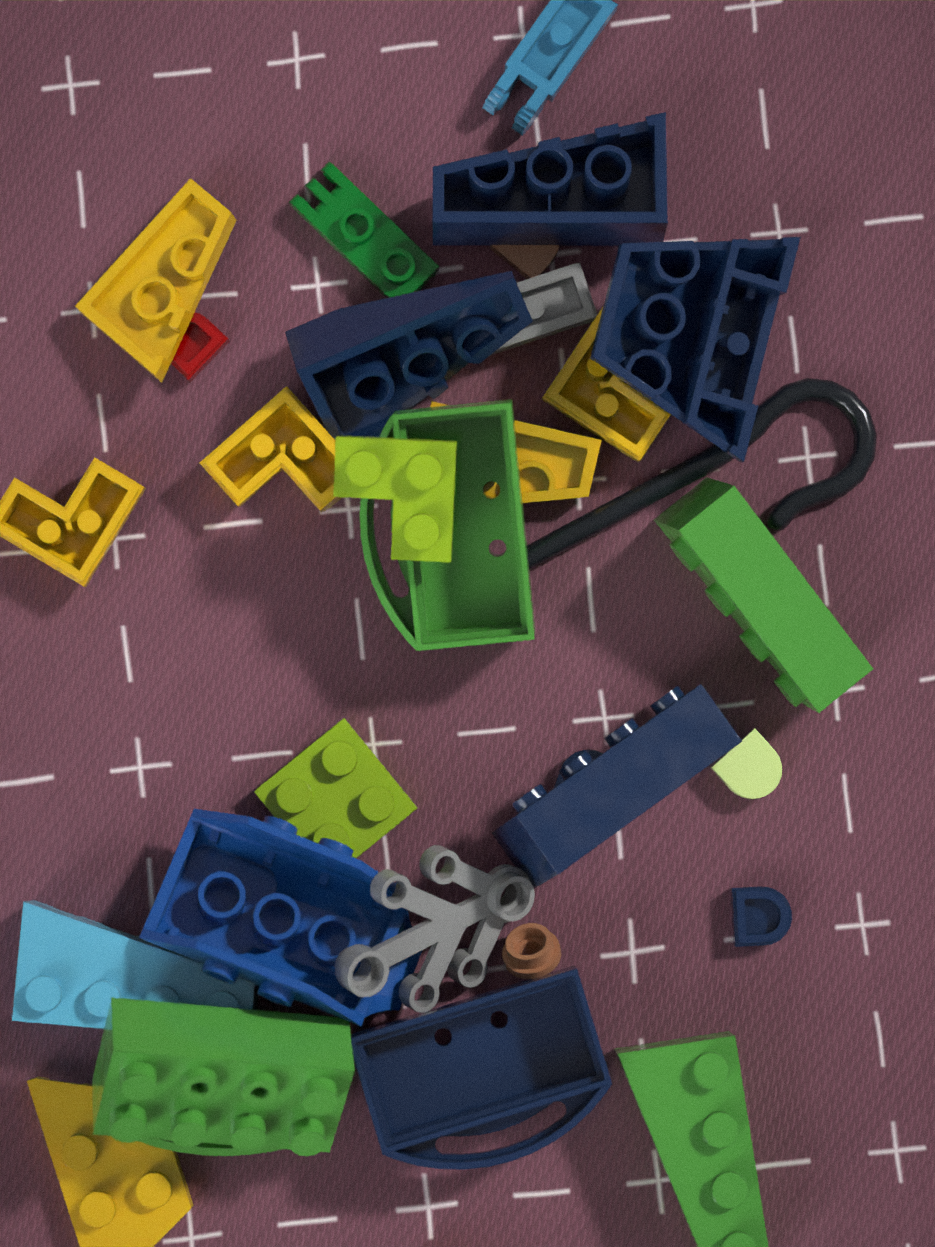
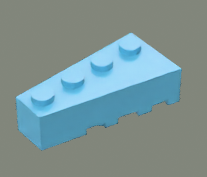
M35 900L23 902L12 1021L104 1029L111 997L257 1010L259 985L238 977L235 984L219 981L201 971L203 963L140 939V936L128 934Z

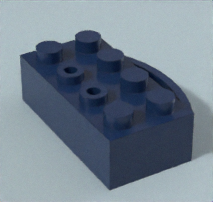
M575 965L551 972L539 978L521 981L433 1008L425 1013H417L351 1034L353 1058L382 1155L416 1166L435 1169H475L511 1162L532 1154L553 1143L573 1129L593 1110L612 1085L580 976ZM496 1011H502L508 1017L507 1023L502 1027H496L491 1023V1016ZM441 1028L448 1029L452 1034L451 1041L447 1044L438 1043L435 1039L437 1030ZM556 1101L562 1102L566 1106L564 1116L527 1139L505 1147L473 1153H441L435 1146L437 1139L442 1136L465 1137L484 1135L509 1128L538 1114Z

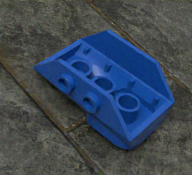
M193 809L140 934V939L203 963L201 971L219 981L235 984L238 977L259 985V995L280 1005L291 1006L293 1000H296L359 1026H362L364 1018L369 1015L383 1011L400 1010L402 1002L399 998V987L408 975L414 973L422 951L390 966L386 984L377 994L370 997H359L343 988L338 983L335 972L336 959L344 949L356 944H364L372 948L412 927L408 910L402 907L392 910L377 903L372 898L370 886L373 878L379 873L363 861L351 857L353 850L348 846L328 838H320L319 843L298 836L296 835L298 829L282 819L265 816L264 820L260 821L250 816ZM392 882L388 886L386 891L387 898L394 893L396 883ZM361 961L356 965L353 974L360 968Z

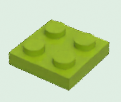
M345 718L254 791L274 817L287 821L298 829L296 835L319 843L320 838L338 841L353 850L351 857L356 859L418 809Z

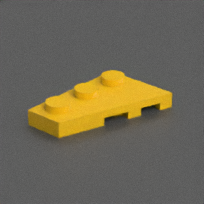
M190 178L75 307L162 383L237 219L231 211Z
M431 401L430 407L447 406V404ZM514 420L523 503L589 497L602 440ZM493 481L487 482L484 485V492L490 497H495L500 493V486Z

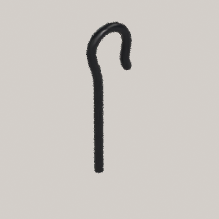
M805 378L783 385L758 406L748 447L761 438L770 426L794 405L807 401L826 402L839 409L850 422L854 435L853 452L845 467L834 476L789 492L775 504L766 519L767 526L773 531L784 530L795 516L806 509L845 496L864 480L875 459L877 433L870 411L853 391L832 380ZM712 445L693 457L527 545L529 570L710 474L735 458L716 445Z

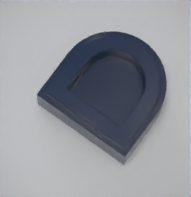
M763 886L730 888L733 946L770 945L778 942L787 934L792 923V910L783 894L773 888Z

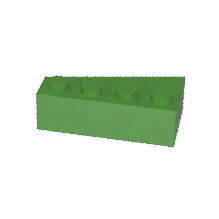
M706 477L654 519L655 523L672 542L669 545L678 559L689 571L692 572L694 570L707 585L704 591L715 607L725 617L731 615L744 632L739 637L748 650L761 663L767 659L780 675L774 682L794 707L803 703L805 706L820 713L873 670V667L734 485Z
M730 1031L614 1048L696 1246L768 1247L735 1035Z

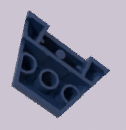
M783 237L770 240L732 239L730 241L715 242L672 241L620 244L590 359L740 463L744 462L758 405L752 403L780 295L787 293L801 237Z

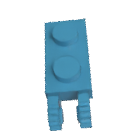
M550 0L505 63L506 71L488 95L482 108L492 115L496 114L508 101L518 80L522 81L535 90L527 103L516 114L512 129L523 136L539 116L548 100L552 102L617 11L618 4L612 0Z

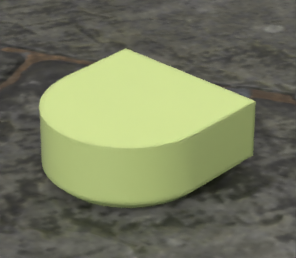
M753 729L741 739V743L728 751L710 767L733 793L747 799L761 798L770 794L778 786L782 776V763L779 755L756 729Z

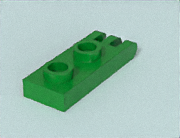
M328 162L321 169L325 178L336 186L331 192L327 191L314 178L305 185L308 192L320 202L314 209L298 194L289 201L291 207L385 298L420 291L439 271V266L331 162Z

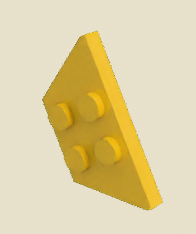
M39 1076L27 1081L79 1246L154 1247L194 1206L177 1152L157 1148L139 1141L127 1143L120 1142L112 1136L93 1135L92 1084L50 1080L49 1078Z

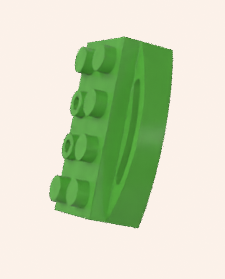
M512 399L395 411L385 424L379 437L457 441L451 563L398 560L402 574L409 587L408 594L399 597L393 593L378 554L374 527L375 499L361 498L360 534L364 559L372 585L386 613L395 627L416 651L535 640V621ZM493 481L500 486V493L497 496L490 497L485 494L484 485L487 482ZM393 500L391 503V532L393 521ZM493 540H502L506 545L505 552L494 554L489 547Z
M111 997L92 1079L93 1135L112 1136L120 1142L127 1143L139 1141L161 1149L206 1156L252 1155L282 1149L292 1150L295 1154L301 1156H312L319 1152L330 1153L355 1072L350 1023L342 1018Z

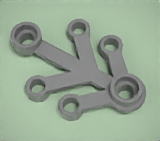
M441 845L429 847L420 859V871L424 877L440 885H446L453 881L476 893V895L456 905L412 886L407 877L393 870L386 869L379 872L373 878L370 886V893L374 901L392 910L402 907L427 918V920L372 948L364 944H356L344 949L338 955L335 962L338 983L359 997L373 996L386 984L390 966L431 946L419 973L408 975L399 987V998L405 1006L418 1013L430 1011L438 1002L439 986L446 970L452 980L465 987L472 988L479 985L487 974V961L504 923L522 919L533 906L535 898L534 887L522 869L504 864L486 873L461 862L455 852ZM444 857V866L436 873V864ZM395 881V891L390 897L387 898V888L392 882ZM506 888L505 894L501 898L502 892ZM479 921L469 948L456 950L465 928ZM472 960L471 969L467 974L463 975L464 966ZM361 961L360 968L353 974L356 965ZM424 985L423 994L415 1001L414 996L417 989Z

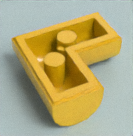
M602 307L542 397V400L640 463L671 414L590 359L603 310Z
M287 386L200 462L206 472L238 507L242 506L282 469L320 512L326 511L343 498L333 497L336 440Z
M95 457L65 507L14 477L0 500V537L86 588L146 488Z

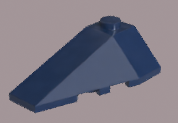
M512 271L340 308L290 329L285 334L296 371L326 430L336 440L337 435L379 437L385 424L395 411L412 409L428 395L433 399L437 398L449 388L447 380L469 363L480 364L533 322Z

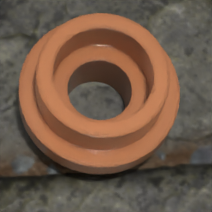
M527 923L516 927L509 933L502 950V957L506 969L512 975L521 979H535L549 974L557 967L561 959V948L557 937L546 927L536 923Z

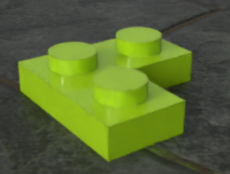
M336 436L333 497L393 500L391 560L451 563L457 441Z

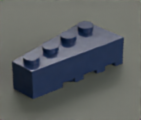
M666 112L646 116L645 121L619 127L618 123L595 128L594 133L562 141L560 137L539 141L535 147L509 153L506 149L433 166V245L619 246L622 243L664 241L668 224Z
M702 684L686 695L679 686L675 687L650 705L656 714L651 720L639 727L632 718L604 739L611 748L593 760L588 751H585L558 771L565 781L547 793L543 786L539 784L512 803L518 814L493 831L492 835L514 866L522 869L527 874L534 888L563 872L742 742Z

